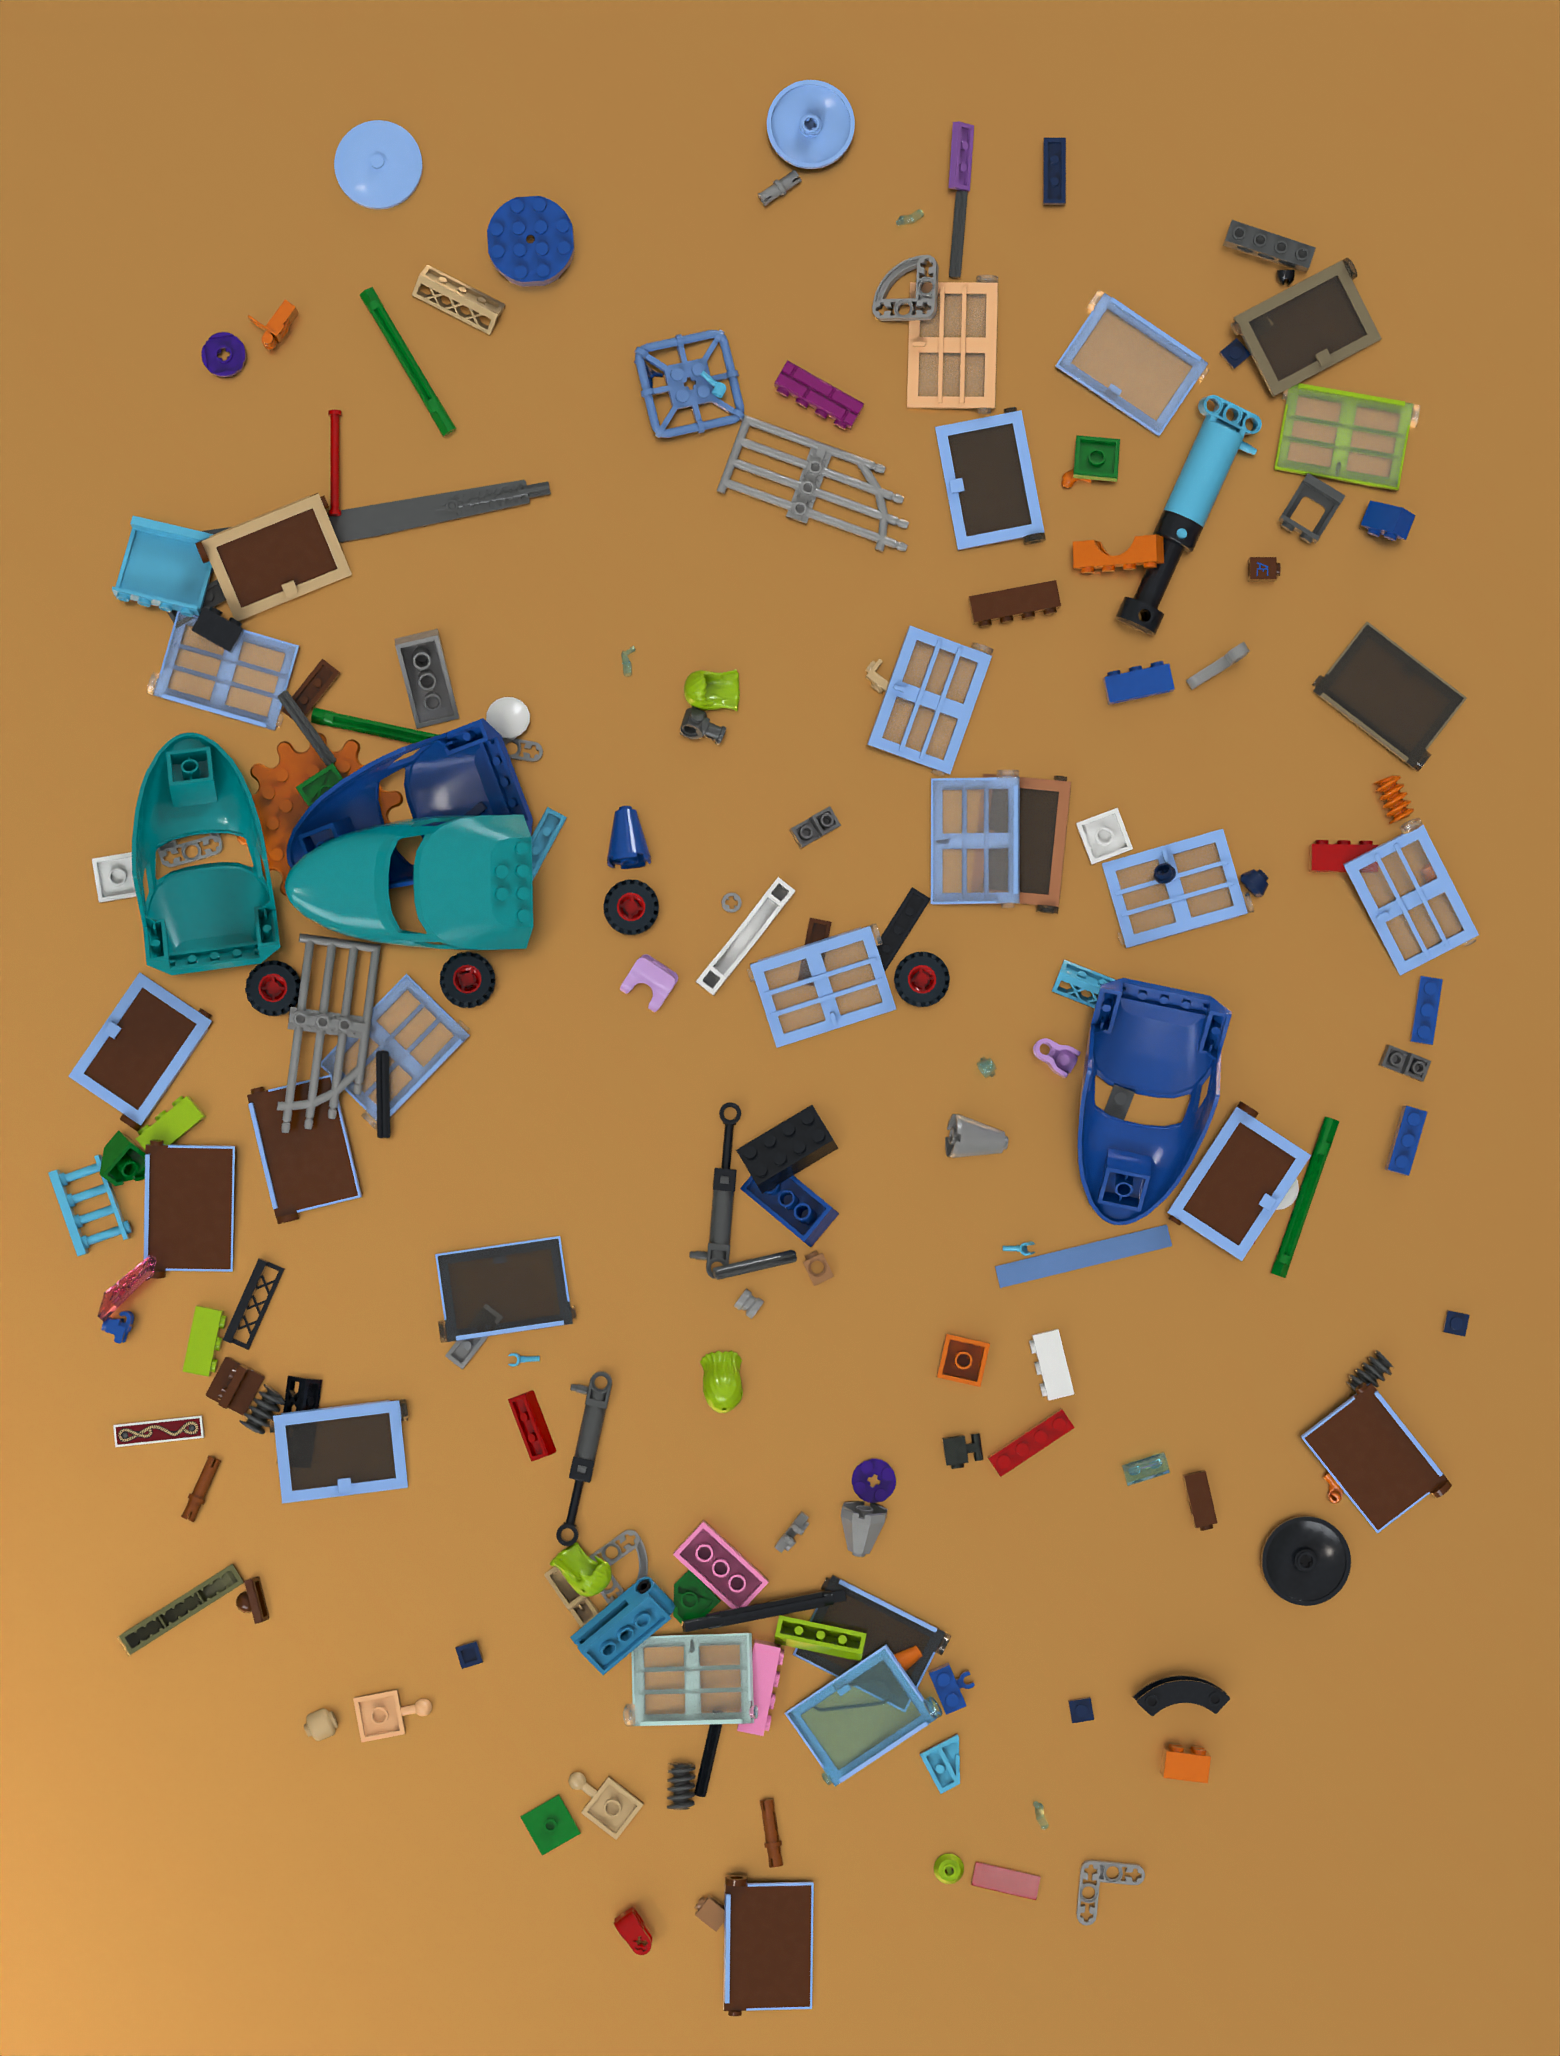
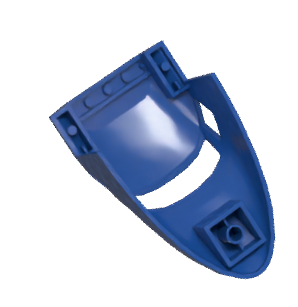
M482 718L449 732L399 748L345 777L322 794L306 810L294 827L287 844V861L290 868L305 854L326 841L349 832L385 824L378 800L379 783L382 779L403 768L406 769L404 779L405 794L413 819L465 815L479 802H483L488 809L480 815L523 814L529 832L532 834L533 818L502 736ZM419 749L414 755L394 762L402 755ZM434 822L422 826H438L445 822ZM396 847L390 859L389 889L413 885L414 864H410L398 852Z
M1121 978L1100 986L1090 1024L1082 1077L1078 1124V1165L1081 1182L1089 1204L1099 1217L1110 1224L1126 1225L1136 1222L1150 1214L1166 1200L1188 1170L1207 1133L1220 1097L1221 1051L1232 1016V1012L1209 995L1127 978ZM1095 1076H1099L1110 1086L1115 1084L1135 1092V1094L1144 1096L1177 1098L1189 1094L1190 1100L1184 1119L1181 1123L1154 1126L1129 1122L1111 1116L1095 1104ZM1210 1076L1207 1095L1198 1108L1202 1085Z

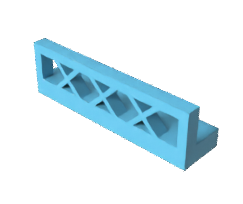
M1064 960L1052 992L1095 1008L1100 986L1115 981V979ZM1062 980L1069 983L1072 988L1065 989L1060 987L1059 984ZM1080 991H1090L1093 996L1087 998L1082 996Z

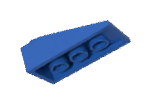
M752 1176L740 1188L810 1247L814 1245L839 1215L836 1210L795 1176H791L763 1194Z

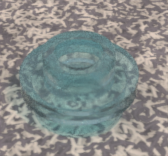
M984 1056L980 1058L981 1061L977 1063V1066L985 1078L995 1076L994 1070L997 1068L991 1058L986 1059Z

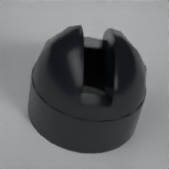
M1277 270V279L1280 284L1284 285V279H1287L1288 285L1294 281L1295 270Z

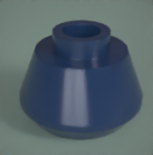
M1252 869L1243 873L1240 878L1242 884L1255 897H1262L1269 885L1266 882L1269 878L1260 869L1258 871Z

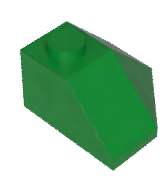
M118 1130L104 1147L100 1175L114 1186L123 1185L125 1181L144 1180L145 1151Z

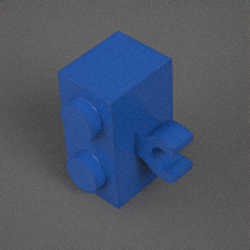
M1370 500L1361 526L1368 529L1367 533L1375 537L1384 535L1385 538L1396 541L1397 538L1406 540L1416 515L1402 507Z
M949 1662L928 1671L946 1715L966 1707L960 1689H970L975 1686L974 1682L970 1684L964 1683V1678L970 1675L969 1671L963 1672L958 1679H955Z

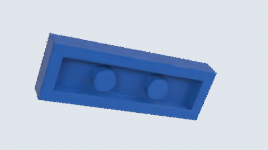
M1420 976L1410 1042L1433 1045L1443 979Z

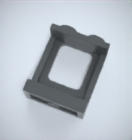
M1307 473L1278 521L1282 523L1281 526L1287 531L1292 532L1294 530L1301 534L1300 538L1309 544L1314 542L1316 544L1345 498V495ZM1303 497H1308L1325 509L1313 532L1290 519Z

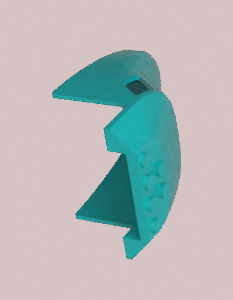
M198 733L179 734L170 739L157 752L141 784L135 809L132 835V876L143 924L146 963L148 966L170 975L260 964L280 948V938L265 841L252 795L233 759L216 742ZM230 833L244 837L253 863V867L235 862L200 864L174 870L160 879L156 878V850L172 840L192 835ZM261 858L264 863L267 882L263 876ZM145 868L149 888V893L146 901L143 887V876Z
M523 814L433 816L374 825L326 841L305 854L289 871L285 881V891L292 905L305 917L329 930L354 938L377 943L435 949H526L534 927L531 834ZM434 822H445L438 826H422ZM424 835V838L416 851L414 862V903L418 919L427 934L402 930L392 914L389 898L388 875L390 859L394 848L400 839ZM426 942H441L443 944H431Z

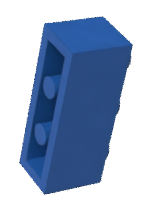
M1163 661L1151 663L1150 668L1142 669V666H1135L1129 668V672L1121 673L1120 670L1108 672V676L1103 678L1108 705L1173 692L1175 688L1170 664H1164Z
M1410 1106L1402 1107L1385 1170L1409 1176L1427 1111Z

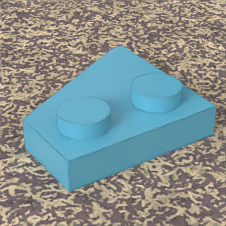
M958 1734L920 1753L940 1794L960 1784Z

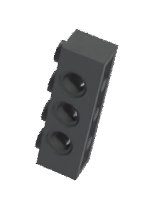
M1235 220L1231 221L1223 246L1307 273L1316 247Z

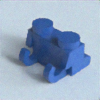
M131 1311L119 1313L120 1316H126V1322H124L125 1319L105 1317L101 1330L114 1334V1341L116 1343L126 1342L135 1318Z

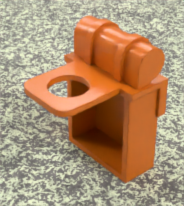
M284 300L266 326L250 315L247 317L253 324L265 331L262 336V343L266 349L272 350L276 347V341L280 343L286 336L289 326L299 313L294 305Z

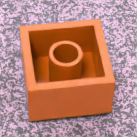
M946 1333L936 1377L981 1387L990 1343Z
M1169 1743V1747L1163 1746L1160 1773L1163 1778L1208 1783L1211 1756L1203 1747L1191 1746L1190 1750L1184 1749L1181 1744Z

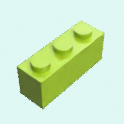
M180 1096L172 1103L173 1108L168 1112L164 1110L155 1117L156 1122L153 1125L149 1126L147 1124L137 1132L140 1136L136 1140L144 1150L146 1144H150V1140H163L164 1145H173L206 1116L189 1096L185 1098Z
M203 1306L195 1307L182 1372L207 1377L211 1376L212 1372H216L218 1360L215 1359L216 1350L220 1351L222 1338L219 1337L220 1329L225 1328L227 1316H223V1310Z

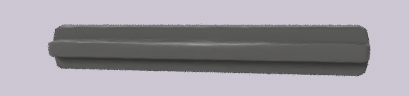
M957 191L955 196L949 276L952 278L961 277L968 196L966 191Z
M285 690L280 693L278 699L325 765L334 764L336 758L289 692Z
M789 1250L713 1268V1277L719 1280L796 1262L797 1257L795 1251Z

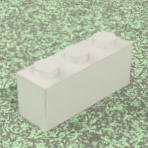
M1059 1329L1032 1335L1033 1340H1030L1029 1344L1032 1354L1036 1353L1038 1362H1034L1037 1375L1042 1376L1043 1383L1039 1384L1042 1397L1047 1396L1049 1401L1074 1395Z

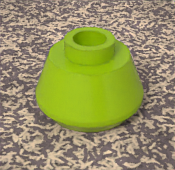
M949 1853L943 1854L935 1861L934 1874L940 1882L953 1884L963 1876L964 1865L958 1856Z

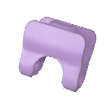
M643 954L635 962L623 981L620 990L628 994L636 984H647L653 991V997L648 1008L655 1013L662 1006L679 977L677 973L650 955Z
M1047 1038L1038 1040L1033 1047L1034 1055L1039 1060L1045 1062L1055 1074L1064 1079L1071 1073L1078 1060V1056L1081 1054L1080 1051L1073 1047L1059 1045ZM1041 1044H1046L1050 1048L1047 1055L1040 1052Z

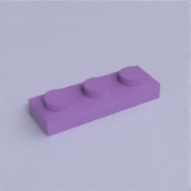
M960 121L953 122L949 188L959 191H970L974 125Z

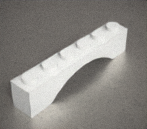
M778 877L734 935L700 975L696 983L714 996L796 890Z

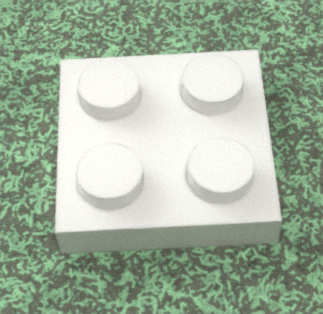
M1118 808L1076 823L1091 865L1133 850Z
M132 852L92 859L99 903L137 897L132 876Z

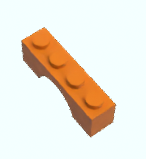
M1156 534L1135 536L1130 548L1116 556H1111L1107 553L1102 543L1096 540L1073 542V567L1081 570V573H1094V569L1101 568L1103 572L1115 571V567H1123V570H1134L1137 565H1144V568H1156L1157 564L1164 563V537Z

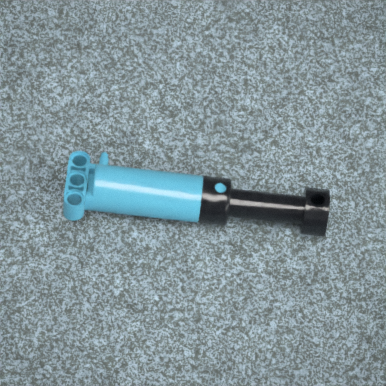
M1216 395L1206 396L1199 401L1198 409L1206 417L1153 532V535L1156 534L1164 537V563L1157 564L1156 568L1146 569L1134 598L1124 597L1115 617L1125 625L1146 634L1155 635L1164 614L1158 610V606L1183 551L1192 552L1238 449L1255 455L1257 452L1256 448L1242 440L1245 435L1259 432L1262 426L1260 417ZM1208 400L1214 403L1213 411L1207 409L1206 404ZM1228 409L1234 413L1232 421H1229L1226 417ZM1247 419L1253 422L1251 431L1246 428L1245 423Z

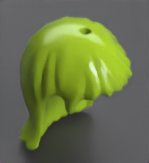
M736 669L723 673L704 670L692 672L684 684L686 701L691 706L700 710L728 708L738 711L740 700L739 673Z
M711 1352L702 1357L700 1361L704 1371L703 1392L706 1402L718 1413L730 1412L742 1400L743 1390L739 1373L742 1359L736 1352Z
M577 1542L563 1549L550 1562V1566L557 1567L571 1587L582 1596L591 1597L599 1594L611 1581L612 1571L609 1563L595 1556L597 1562L592 1560L585 1554Z

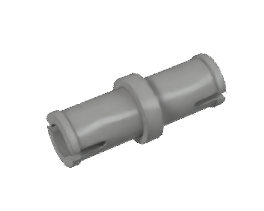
M792 170L782 179L773 181V185L758 193V197L761 198L760 201L766 206L780 195H786V191L802 182L798 173Z

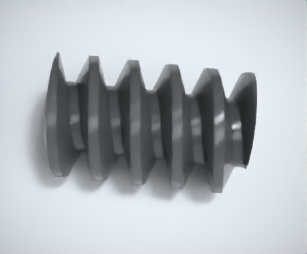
M1375 1351L1377 1359L1371 1356L1368 1358L1370 1365L1364 1362L1361 1364L1364 1371L1358 1368L1355 1370L1357 1377L1351 1374L1348 1376L1351 1383L1347 1382V1384L1355 1393V1388L1363 1382L1367 1385L1371 1382L1375 1387H1379L1377 1379L1385 1381L1383 1373L1392 1375L1390 1367H1393L1392 1364L1379 1351Z
M264 1384L267 1392L259 1391L262 1399L254 1398L257 1407H248L252 1414H243L247 1421L239 1420L245 1427L259 1434L265 1433L262 1426H270L267 1418L273 1420L274 1414L272 1411H280L277 1404H285L282 1395Z
M668 1763L674 1766L673 1769L668 1770V1773L673 1774L674 1777L667 1779V1782L673 1783L674 1786L667 1788V1791L673 1792V1795L667 1797V1800L673 1801V1804L668 1805L667 1809H690L688 1807L695 1805V1801L689 1799L695 1796V1792L689 1790L695 1787V1783L689 1781L695 1779V1774L690 1773V1771L695 1770L696 1766L690 1763Z

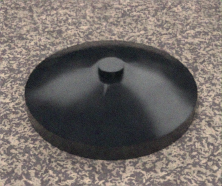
M1300 1516L1284 1521L1270 1533L1262 1550L1261 1565L1268 1585L1278 1596L1296 1605L1312 1606L1328 1601L1343 1588L1350 1573L1351 1555L1345 1538L1332 1524L1320 1518Z

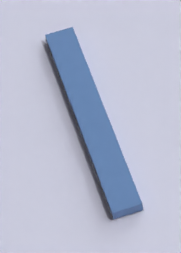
M1166 1224L995 1266L999 1286L1003 1288L1170 1247L1172 1243Z

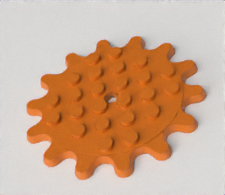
M318 733L327 746L326 737L322 733ZM353 739L346 741L341 750L331 751L336 758L334 766L343 779L365 766L358 760L360 744ZM283 741L277 746V753L279 755L277 766L268 768L261 763H256L251 767L250 773L259 785L258 791L252 795L264 836L270 871H278L281 874L280 891L284 896H287L285 881L291 870L287 861V844L294 827L310 807L306 804L296 787L327 766L311 744L307 751L297 752L291 743ZM379 783L378 800L384 823H390L388 814L391 809L402 804L403 796L399 791H384ZM237 836L240 844L247 845L244 837ZM261 858L262 871H263V875H265L266 873H265L264 863H263V860H262V858Z

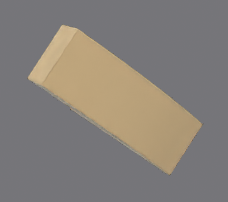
M553 1567L544 1574L581 1628L599 1614V1611L589 1597L578 1594L557 1567Z

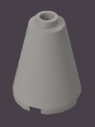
M952 1114L947 1126V1130H950L949 1137L945 1138L947 1156L958 1158L999 1154L1004 1149H1007L1008 1136H1005L1004 1131L960 1114Z

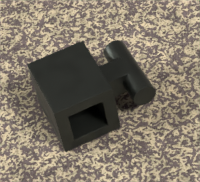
M980 1433L971 1434L972 1443L966 1444L964 1435L942 1438L946 1465H951V1469L963 1468L964 1463H969L967 1453L973 1452L975 1461L984 1460Z

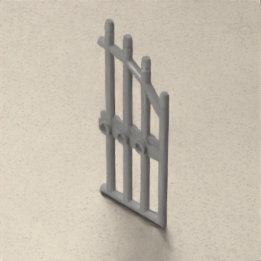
M744 415L717 492L725 494L727 488L787 509L786 517L807 524L808 519L812 518L875 541V549L882 552L885 545L905 552L908 546L901 541L898 542L887 537L888 523L907 529L909 522L888 514L885 499L902 503L904 497L881 488L871 470H875V472L884 473L885 466ZM749 427H755L811 448L807 460L746 439ZM742 446L803 468L799 481L738 459ZM831 456L856 464L867 482L827 468ZM734 467L796 489L792 501L730 480ZM824 476L874 494L878 510L820 489ZM816 497L879 519L878 533L813 510Z
M300 933L299 942L305 943L297 1008L290 1007L287 1029L294 1030L287 1088L285 1102L277 1103V1110L283 1111L282 1133H289L292 1110L306 1109L304 1127L305 1129H312L316 1106L330 1100L328 1118L335 1119L339 1094L353 1081L355 1082L354 1094L361 1095L381 944ZM314 944L327 946L319 1011L306 1009ZM336 947L349 949L341 1014L328 1012ZM358 950L371 952L363 1017L350 1015ZM303 1031L314 1032L316 1037L307 1100L294 1101ZM325 1034L336 1035L338 1040L331 1090L317 1096ZM347 1037L358 1038L360 1042L357 1065L341 1080Z

